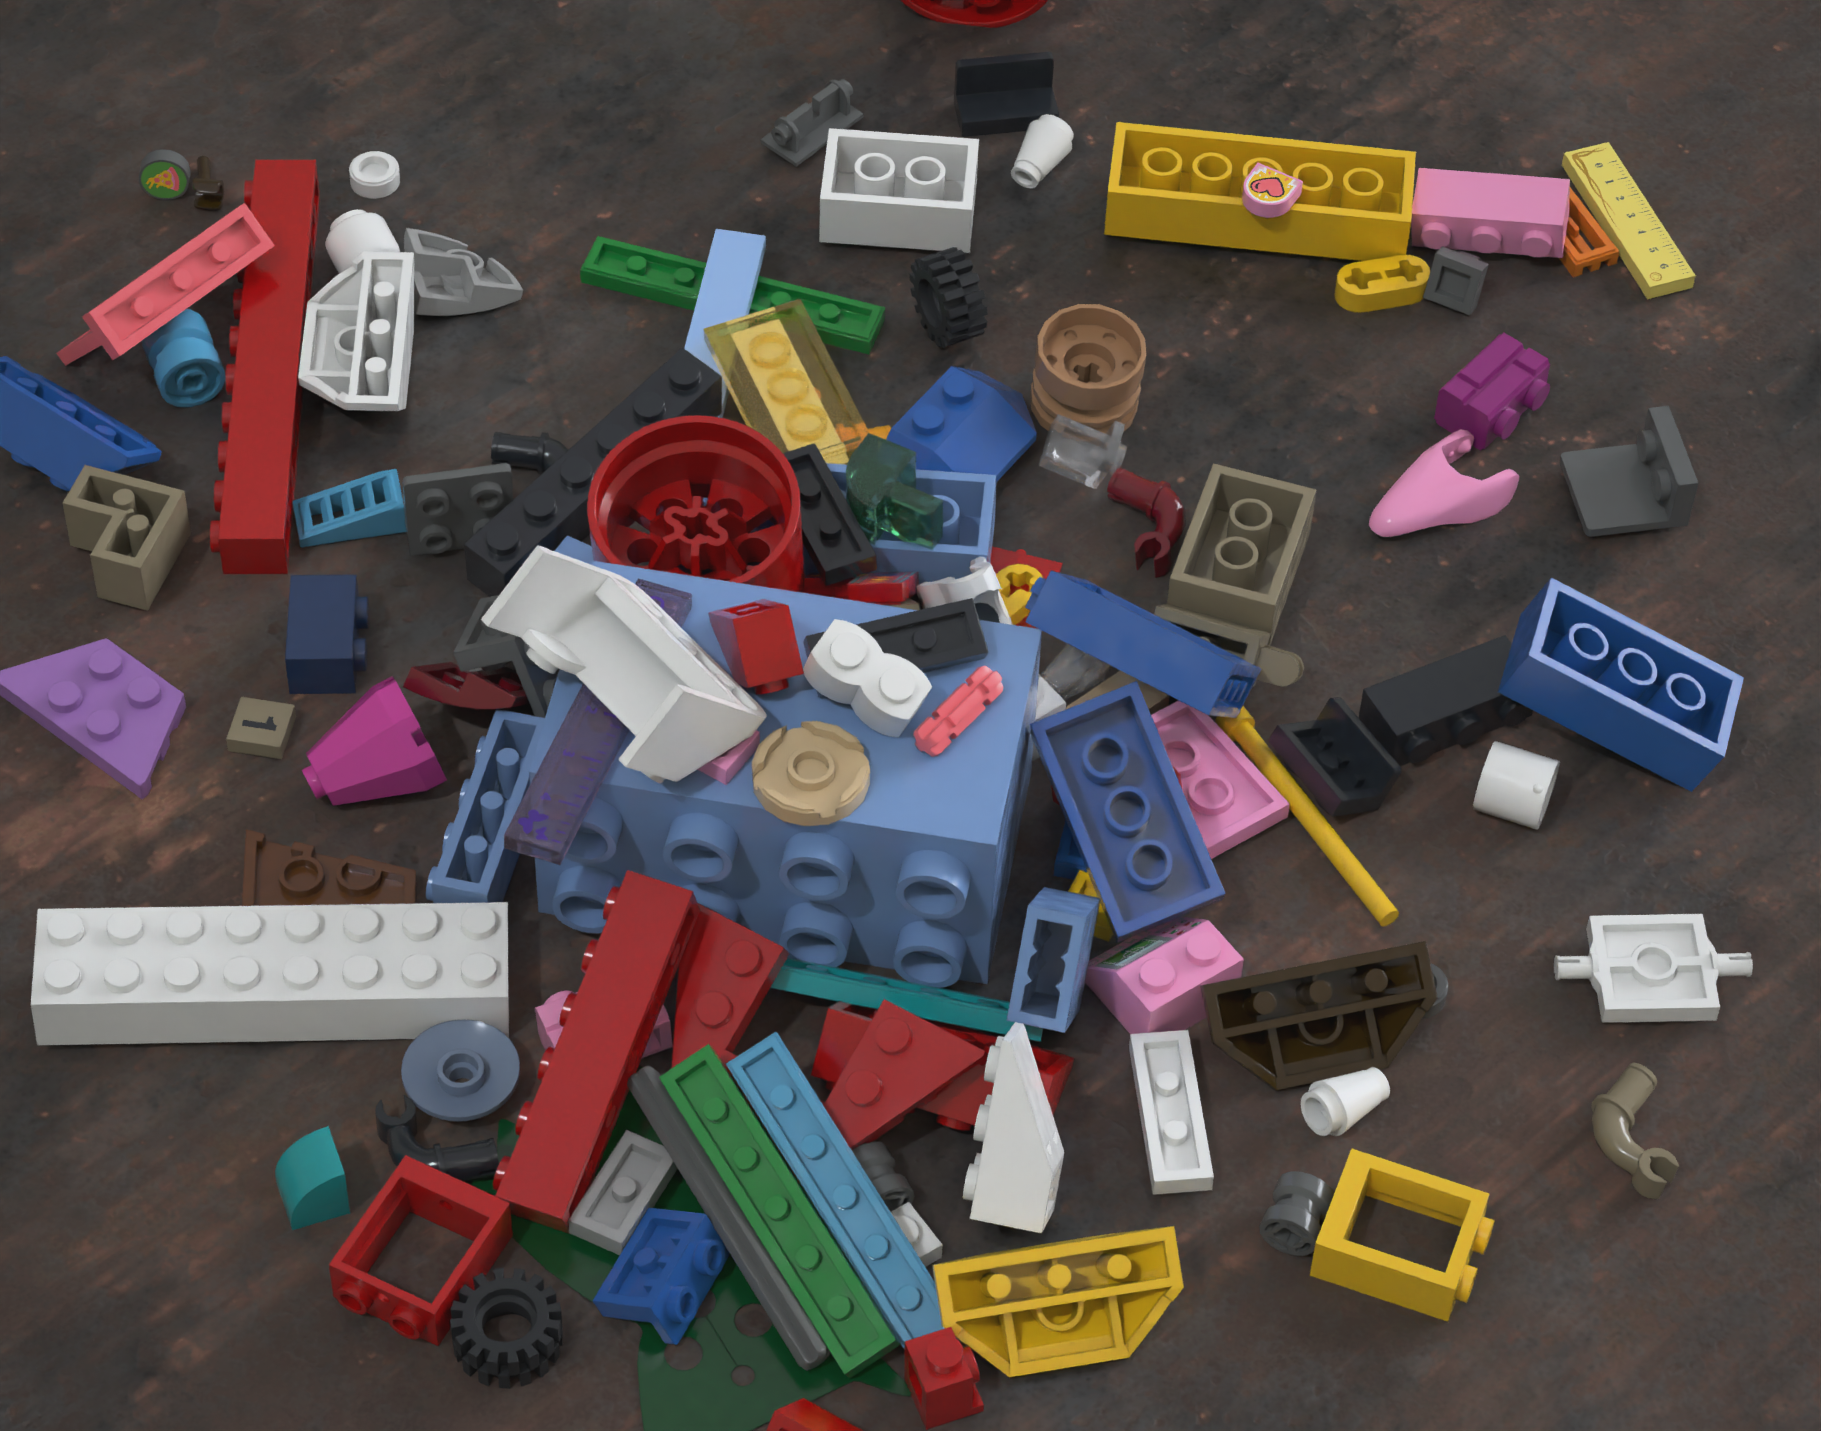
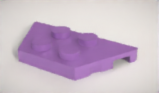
M107 638L0 671V695L139 798L144 799L149 794L152 787L150 777L157 761L164 760L170 746L169 736L178 727L186 709L184 693Z

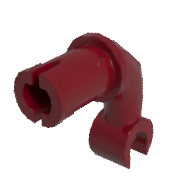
M1120 467L1110 478L1107 487L1109 494L1107 496L1112 501L1141 510L1143 513H1146L1147 519L1156 521L1155 531L1141 534L1136 539L1134 548L1136 569L1138 570L1145 559L1156 555L1154 558L1155 578L1165 575L1171 568V549L1179 540L1186 526V510L1180 498L1171 489L1170 483L1164 480L1159 483L1150 481Z

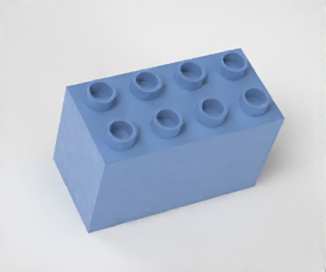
M591 562L593 566L618 574L631 581L649 597L657 596L662 598L664 601L663 610L732 678L731 671L711 626L708 612L760 599L789 605L802 667L804 668L808 659L803 644L805 637L825 632L834 619L844 620L856 625L917 611L605 562ZM652 599L661 606V602L658 599ZM979 620L989 652L985 659L925 672L924 674L931 683L932 688L899 738L886 736L871 729L856 715L851 704L836 702L825 696L818 697L816 689L808 682L804 674L788 678V688L767 694L756 695L754 687L747 688L741 686L767 714V717L757 729L760 732V743L774 730L786 725L787 730H790L792 728H800L801 722L820 721L843 728L857 737L864 747V755L869 760L870 785L863 803L848 817L829 825L801 826L784 822L764 809L753 790L752 760L755 753L727 785L699 770L694 771L678 782L665 779L662 783H657L641 771L625 767L618 759L636 736L618 718L604 715V712L613 713L576 675L559 669L529 770L531 809L537 810L539 814L549 816L546 820L533 822L538 911L555 915L559 921L572 929L586 933H602L607 921L603 919L606 898L613 886H621L627 870L693 891L697 903L781 945L788 951V958L837 967L845 961L895 969L908 982L938 988L950 986L958 980L988 984L1032 771L1034 742L1030 734V724L1035 722L1042 630ZM987 666L992 671H997L1001 675V683L1004 687L1003 692L990 705L983 703L986 709L956 739H951L949 736L952 742L938 756L931 757L925 751L921 752L915 746L916 740L913 735L914 730L927 717L935 719L932 716V712L962 683L968 685L965 680L978 667ZM587 705L590 706L592 711H595V708H598L597 712L594 714L590 713L589 710L585 711ZM612 724V725H615V726H619L620 729H619V728L612 727V726H610V725ZM606 733L616 735V737L606 735ZM602 742L609 743V744H612V745H611V746L605 745V744H602ZM567 749L566 753L571 751L570 754H573V752H575V755L573 757H570L569 755L565 756L563 755V751ZM597 750L602 751V752H605V753H607V754L605 755V754L599 753V752H597ZM583 755L603 762L601 764L581 757ZM588 768L598 770V772L588 770ZM584 777H588V778H591V779H594V780H593V781L587 780V779H584ZM579 785L587 787L589 790L580 788ZM544 793H548V795L551 798V801L546 799L541 800L542 798L539 797L543 796ZM576 794V795L583 796L584 799H583V798L576 797V796H574V795ZM559 799H560V800H563V801H566V802H570V803H573V804H576V805H580V807H579V808H578V807H574V806H571V805H568V804H564V803H561V802H558V801H559ZM568 812V813L574 814L575 817H574V816H571V815H568V814H565V813ZM561 821L567 822V823H570L571 825L563 824V823H560V822H561ZM546 827L547 829L543 834L547 836L548 840H537L536 836L539 834L535 830ZM556 830L566 832V835L556 832ZM552 839L558 840V841H561V843H557V842H554V841H551V840H552Z

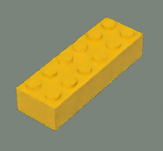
M1117 122L1108 185L1104 235L1358 261L1406 255L1412 218L1416 152ZM1257 163L1303 181L1301 195L1285 214L1266 218L1257 216L1245 208L1242 202L1244 181Z

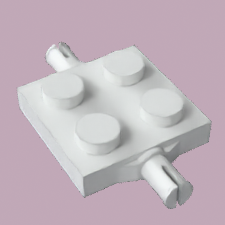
M1703 914L1589 916L1586 928L1590 949L1589 955L1555 956L1554 958L1556 980L1589 979L1591 981V985L1597 992L1602 1023L1716 1021L1720 1010L1716 988L1718 976L1751 977L1753 969L1750 952L1717 954L1714 946L1707 938Z

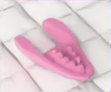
M1460 429L1424 451L1401 475L1373 510L1369 519V527L1379 536L1393 537L1438 525L1469 524L1487 519L1498 514L1508 505L1516 491L1519 475L1514 470L1507 469L1481 481L1458 473L1449 464L1469 452L1474 441V436L1468 430Z

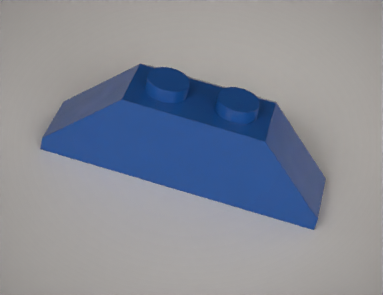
M7 356L0 357V446L9 451L11 458L17 463L38 469L50 477L49 480L54 486L70 491L84 465L126 475L159 461L162 451L143 435L40 374L26 370L15 360Z
M951 366L891 428L873 467L996 475L997 483L1036 441L1037 432L1022 393L980 371Z

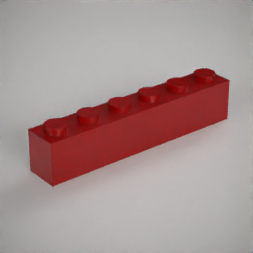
M627 870L620 887L613 886L603 909V919L607 921L599 940L592 939L589 942L582 959L581 971L585 975L578 993L571 992L563 1004L559 1020L560 1026L563 1027L556 1047L549 1046L540 1061L537 1078L541 1081L535 1099L533 1102L526 1101L519 1113L515 1127V1133L519 1135L512 1156H504L501 1159L494 1176L493 1189L497 1191L495 1196L510 1203L512 1215L570 1234L568 1220L593 1182L628 1094L627 1081L637 1071L700 913V908L693 891Z

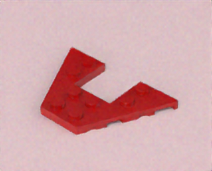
M698 903L700 913L679 963L672 1068L709 1044L716 1051L785 1160L726 1063L737 1057L733 1054V1051L784 965L789 953L781 945ZM884 999L825 1102L820 1101L851 1150L865 1142L875 1141L904 1120L905 1114L918 1105H927L938 1097L937 1092L976 1065L980 1064L983 1066L986 1064L988 1054L986 1051Z

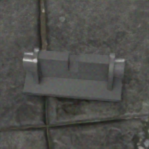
M835 79L830 80L826 83L823 90L812 97L810 104L805 102L786 117L778 118L771 132L760 139L761 144L797 167L827 145L829 128L847 130L864 117V113L850 105V96L853 95L852 86L845 79H840L839 81Z

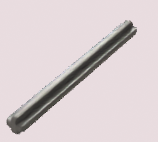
M651 1066L641 1068L637 1073L629 1077L627 1081L629 1090L713 1224L716 1232L797 1364L806 1371L818 1367L829 1358L830 1351L659 1079L661 1076L659 1072Z

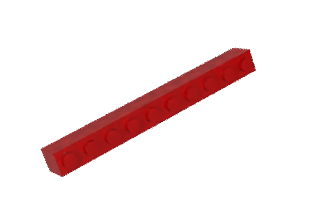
M255 160L253 180H245L244 203L275 246L237 272L238 282L243 283V289H234L233 293L234 319L240 321L239 326L230 327L229 334L231 357H236L235 364L226 365L227 395H232V402H223L222 429L223 433H228V441H219L218 468L220 473H224V480H215L214 483L215 512H221L220 520H211L210 524L211 552L220 553L223 574H288L293 520L292 501H294L304 390V387L299 385L298 374L307 302L312 296L320 201L316 160Z

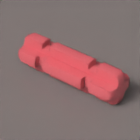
M987 666L978 667L965 680L968 685L962 683L932 712V716L935 719L927 717L914 730L913 735L916 740L915 746L921 752L925 751L931 757L938 756L952 742L949 736L951 739H956L986 709L983 703L990 705L1003 692L1004 687L1001 683V675L997 671H992Z

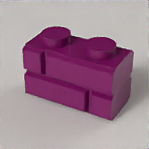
M1504 332L1499 334L1439 390L1434 416L1436 423L1451 433L1460 429L1468 430L1474 436L1472 446L1480 451L1485 449L1497 437L1503 440L1508 438L1516 428L1520 415L1528 408L1536 411L1546 400L1550 391V384L1547 383L1550 369L1548 358L1531 348L1524 349L1523 343Z

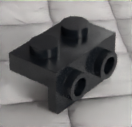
M1341 697L1330 698L1317 720L1277 725L1268 740L1283 758L1286 767L1299 777L1315 796L1317 804L1327 811L1331 817L1378 810L1401 774L1399 764Z

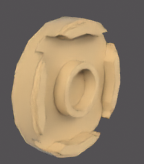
M820 721L801 722L800 728H792L790 730H787L786 725L770 733L757 747L752 760L754 794L766 811L784 822L801 826L829 825L848 817L863 803L870 785L869 760L864 755V747L857 737L837 725Z

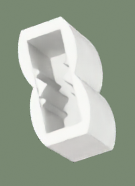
M833 620L811 651L803 668L804 676L819 693L836 702L851 704L852 709L861 721L871 729L890 737L899 738L932 688L928 678L917 666L897 655L883 653L879 644L869 633L859 626L844 620Z

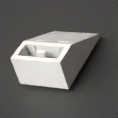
M1015 1022L1004 1037L998 1036L995 1046L991 1045L989 1049L984 1081L992 1082L994 1086L992 1095H987L985 1104H980L973 1140L983 1142L982 1153H977L974 1164H969L964 1184L963 1199L973 1201L970 1219L1042 1233L1054 1211L1064 1149L1025 1026L1022 1023Z

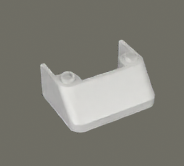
M536 546L481 619L490 628L521 637L530 646L526 652L527 656L543 670L555 674L560 669L576 675L636 736L618 760L625 767L641 771L657 783H662L665 779L675 782L680 781L751 737L767 717L763 708L638 586L618 574L547 548Z

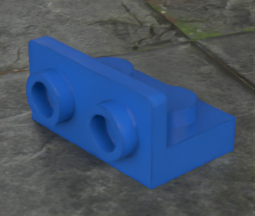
M648 1208L593 1299V1302L603 1317L650 1322L664 1343L677 1345L694 1319L718 1274L723 1269L729 1257V1251L706 1214Z

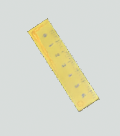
M1607 142L1565 152L1562 167L1601 228L1619 250V256L1646 298L1651 299L1693 288L1696 275L1610 143Z

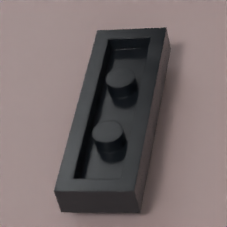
M813 443L783 453L795 473L799 486L803 544L824 584L828 586L877 570L876 554L816 444Z
M973 598L856 624L876 640L883 653L902 657L917 666L923 673L985 659L989 653ZM825 632L805 637L803 644L807 658ZM817 691L818 697L824 696Z

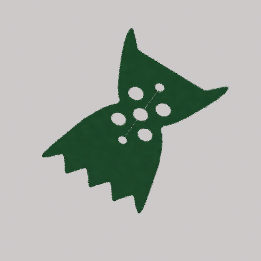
M639 1065L636 1073L643 1067ZM630 1090L594 1179L626 1130L663 1145ZM501 1119L498 1123L497 1154L499 1163L504 1156H512L519 1135L515 1133L516 1124L506 1119ZM677 1169L653 1208L705 1214L682 1174ZM494 1176L463 1181L495 1196L497 1193L493 1189ZM511 1214L512 1238L547 1271L593 1302L620 1255L575 1235ZM730 1253L723 1269L710 1288L716 1298L714 1309L704 1317L694 1318L683 1337H690L696 1340L702 1347V1359L694 1368L677 1370L671 1367L664 1357L667 1344L664 1343L652 1323L630 1320L637 1323L643 1332L639 1343L637 1367L644 1431H752L770 1422L774 1411L802 1398L810 1402L853 1381L897 1395L911 1396L905 1381L881 1358L849 1379L844 1375L831 1352L829 1358L818 1367L808 1371L804 1370L797 1364L773 1323L769 1331L763 1335L753 1337L742 1334L734 1323L737 1311L745 1305H761ZM738 1366H748L754 1371L755 1378L749 1385L739 1386L732 1381V1371Z

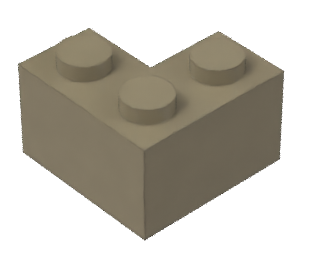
M84 465L63 501L70 546L92 551L90 558L98 598L148 611L191 535L185 491Z

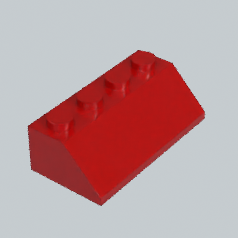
M842 1001L828 1008L811 1076L827 1080L825 1085L827 1089L832 1091L878 1009ZM924 1019L986 1051L987 1054L989 1053L990 1046H995L999 1036L975 1028ZM1031 1045L1048 1102L1054 1115L1075 1058ZM980 1064L976 1065L937 1092V1098L927 1105H918L916 1108L938 1114L936 1121L944 1126L958 1130H970L971 1126L976 1123L980 1104L984 1105L987 1095H992L994 1083L984 1081L986 1064L983 1066ZM914 1108L908 1113H914L916 1108Z

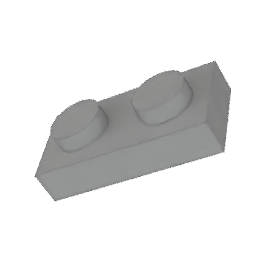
M626 1130L569 1218V1233L620 1255L646 1210L654 1207L678 1169L663 1145Z

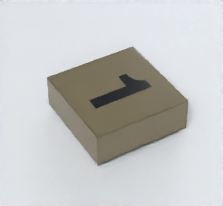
M241 697L226 738L228 751L282 759L296 719L295 705Z

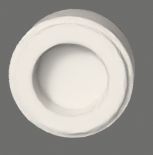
M370 151L358 155L350 163L351 188L362 197L370 199L383 198L395 192L399 187V164L390 154Z

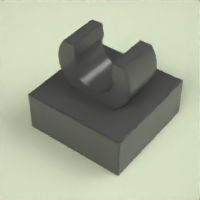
M1442 246L1435 253L1423 298L1470 315L1477 307L1489 264L1480 261L1481 258L1464 251L1456 252Z

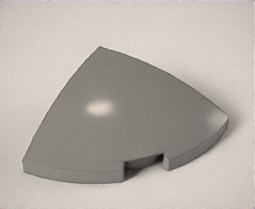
M406 228L404 250L405 252L414 253V310L416 315L451 316L487 311L520 300L523 289L511 272L495 259L488 258L486 268H483V259L477 254L468 251L467 244L439 234Z

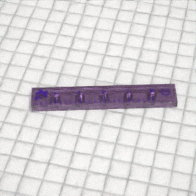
M638 578L635 585L654 600L682 628L692 608V594ZM584 683L504 834L505 849L561 865L629 732V729Z

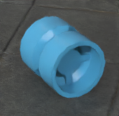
M185 309L142 340L147 360L154 370V378L158 389L167 403L176 407H193L211 400L222 390L226 381L225 370L219 354L214 348L213 339L206 321L198 312Z

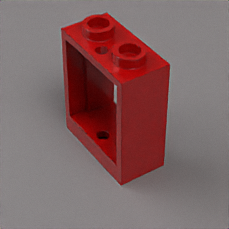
M405 1155L329 1263L333 1297L343 1307L355 1314L363 1315L368 1313L388 1322L397 1333L408 1339L416 1340L421 1338L439 1346L451 1328V1307L453 1300L459 1302V1290L466 1284L474 1291L473 1277L481 1273L484 1276L487 1275L513 1236L510 1203ZM409 1212L474 1241L432 1304L367 1274Z

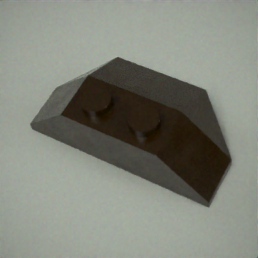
M1426 941L1200 986L1212 1044L1273 1090L1309 1084L1319 1080L1367 1070L1371 1067L1377 1069L1388 1068L1410 1038L1425 1013L1430 1010L1438 999Z

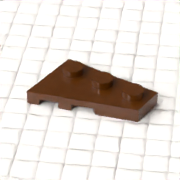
M246 829L242 906L417 904L416 870L355 855H349L344 859L315 853V846L294 841L292 847L269 842L266 841L264 833Z

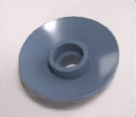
M465 1019L447 1021L425 1030L410 1044L402 1060V1083L407 1096L413 1100L415 1106L428 1115L448 1121L474 1120L496 1111L512 1096L520 1076L519 1056L511 1040L499 1029L487 1023ZM460 1078L469 1079V1081L463 1083L454 1082Z

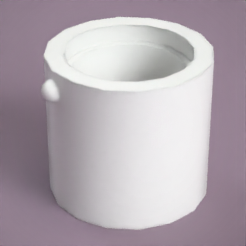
M1494 741L1481 773L1474 798L1473 810L1538 830L1553 792L1560 761Z

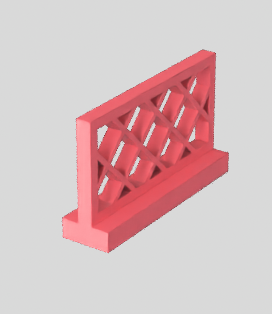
M243 203L83 315L82 318L90 329L56 354L66 366L102 345L111 359L114 360L275 245L247 205Z

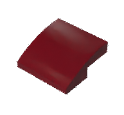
M452 662L411 667L403 685L404 688L416 694L458 707L501 709L530 704L517 672L508 667H501L492 671L479 670L470 672L467 670L461 672L459 666Z

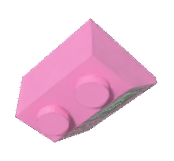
M1180 917L1133 936L1091 959L1088 963L1085 983L1130 1034L1186 1030L1206 1018L1200 986L1241 978L1244 959L1209 920Z

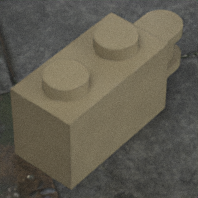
M1168 603L1156 606L1155 615L1261 668L1253 687L1256 686L1258 680L1277 686H1288L1297 682L1303 675L1304 664L1297 654L1268 645L1271 633Z

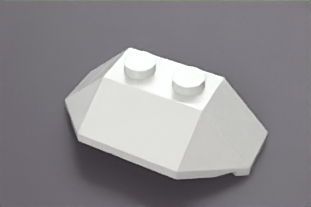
M362 251L351 261V267L335 276L307 302L298 381L300 386L344 410L400 411L406 409L414 335V253Z

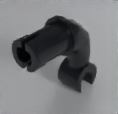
M495 432L491 446L492 465L507 463L510 466L537 469L538 474H542L565 454L568 449L560 441L550 438L549 433L542 432L540 437H530Z
M403 1095L405 1112L401 1115V1118L388 1116L384 1112L382 1099L378 1102L375 1110L377 1133L380 1140L388 1145L389 1154L396 1166L407 1155L461 1181L495 1176L499 1160L494 1138L441 1148L438 1143L433 1144V1148H426L415 1139L417 1134V1117L413 1100Z

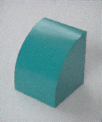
M329 1126L313 1131L296 1141L282 1154L277 1162L275 1169L276 1183L292 1230L350 1214L345 1172Z

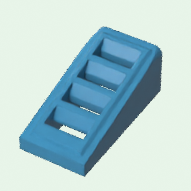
M397 469L377 472L292 501L300 547L406 532L404 504ZM358 508H365V509H362V510H359V511H356V512H355V510H354V509H358ZM343 511L344 516L334 519L333 512ZM322 514L323 523L313 526L311 515Z

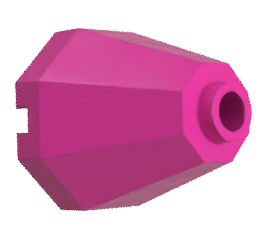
M393 676L372 686L306 753L311 765L302 769L316 799L327 795L333 806L427 791L447 781L431 746L427 742L415 715Z

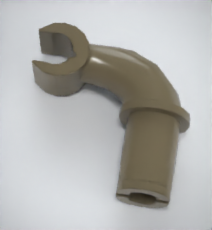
M1633 1062L1629 1064L1606 1094L1598 1095L1593 1100L1591 1108L1593 1111L1592 1124L1594 1136L1598 1147L1604 1155L1614 1164L1632 1175V1184L1637 1192L1647 1198L1659 1199L1667 1181L1672 1182L1679 1164L1675 1156L1669 1151L1662 1148H1651L1645 1151L1631 1138L1629 1131L1635 1125L1634 1115L1657 1085V1078L1652 1071L1639 1063Z

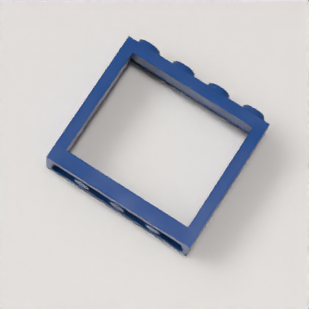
M1050 571L1047 579L1039 577L1030 590L1032 594L1025 608L1031 611L1025 621L1026 623L1209 716L1237 718L1261 671V668L1088 580Z

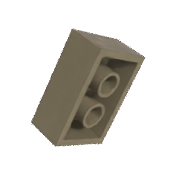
M1213 463L1170 576L1167 603L1271 633L1268 645H1270L1311 532L1316 489Z

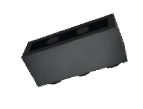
M1506 635L1364 688L1358 718L1399 766H1403L1410 762L1420 763L1428 759L1432 754L1454 745L1469 744L1480 735L1503 726L1512 727L1518 725L1527 717L1532 716L1533 710L1498 693L1512 645Z

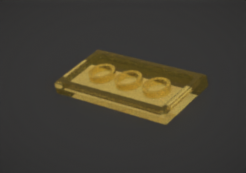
M801 299L703 329L704 341L746 426L768 438L782 453L815 443L825 462L830 464H847L875 455L874 441Z

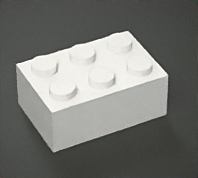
M829 128L820 195L819 242L936 251L957 247L958 250H962L964 253H970L977 185L979 139Z

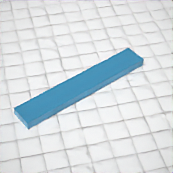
M774 1032L726 1063L902 1347L904 1348V1341L944 1329L941 1325L934 1279L778 1033Z

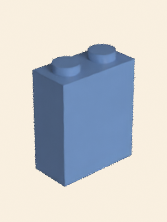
M1044 887L1029 903L1007 1021L1065 1033L1080 1011L1101 898Z

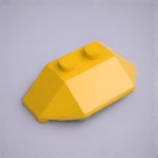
M1174 1226L1097 1235L986 1253L932 1265L942 1327L944 1329L952 1327L956 1338L969 1346L1007 1377L1129 1358L1157 1323L1171 1301H1174L1184 1288Z

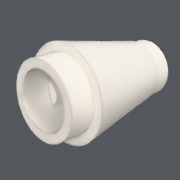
M1049 114L1042 115L1038 120H1034L1029 124L1014 167L1011 170L1012 178L1019 185L1029 189L1035 188L1071 152V141L1074 134L1070 126L1062 119Z
M1375 1067L1315 1081L1310 1085L1308 1092L1303 1094L1301 1098L1303 1117L1316 1134L1321 1136L1329 1134L1340 1136L1389 1097V1083L1385 1075Z

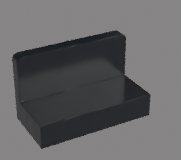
M1039 52L958 60L955 65L954 106L961 136L1027 131L1029 124L1034 120H1038L1042 115L1049 114L1059 118V111L1052 88L1054 69L1052 53Z

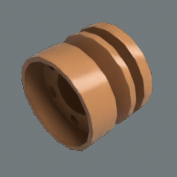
M1077 304L1064 308L1044 322L1037 337L1035 368L1030 390L1031 410L1043 428L1055 437L1075 444H1099L1117 438L1131 426L1138 410V398L1141 392L1140 382L1143 378L1146 361L1145 337L1137 324L1122 312L1100 304Z

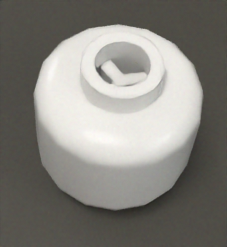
M359 209L346 212L335 219L331 224L330 232L325 242L327 252L339 274L351 267V261L362 251L400 252L399 246L384 218L376 213H367Z

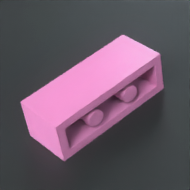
M1419 168L1412 205V246L1428 247L1431 249H1440L1443 246L1448 249L1478 251L1481 253L1562 258L1569 217L1570 179Z

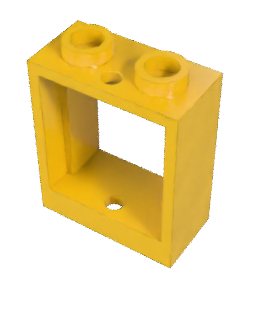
M1351 1148L1315 1243L1310 1276L1448 1322L1455 1301L1459 1300L1467 1303L1478 1270V1268L1469 1265L1472 1253L1474 1251L1484 1255L1495 1220L1484 1217L1489 1193ZM1365 1196L1461 1227L1446 1272L1444 1273L1349 1241Z

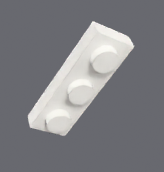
M1188 1030L1130 1034L1129 1051L1153 1195L1212 1190L1214 1175Z

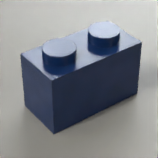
M291 575L285 651L290 694L356 693L357 671H367L366 638H359V629H369L368 596L359 597L357 575Z

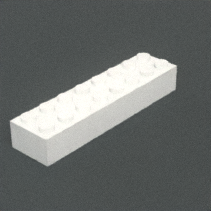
M508 902L38 909L31 993V1010L37 1045L415 1039L434 1025L464 1019L487 1023L509 1037Z

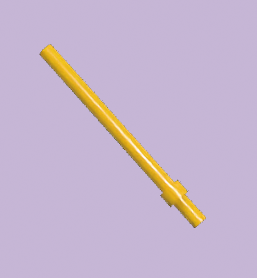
M1242 707L1237 718L1217 716L1215 723L1232 741H1237L1258 770L1289 802L1291 812L1377 922L1383 927L1393 923L1399 916V911L1254 729L1255 720L1246 708Z

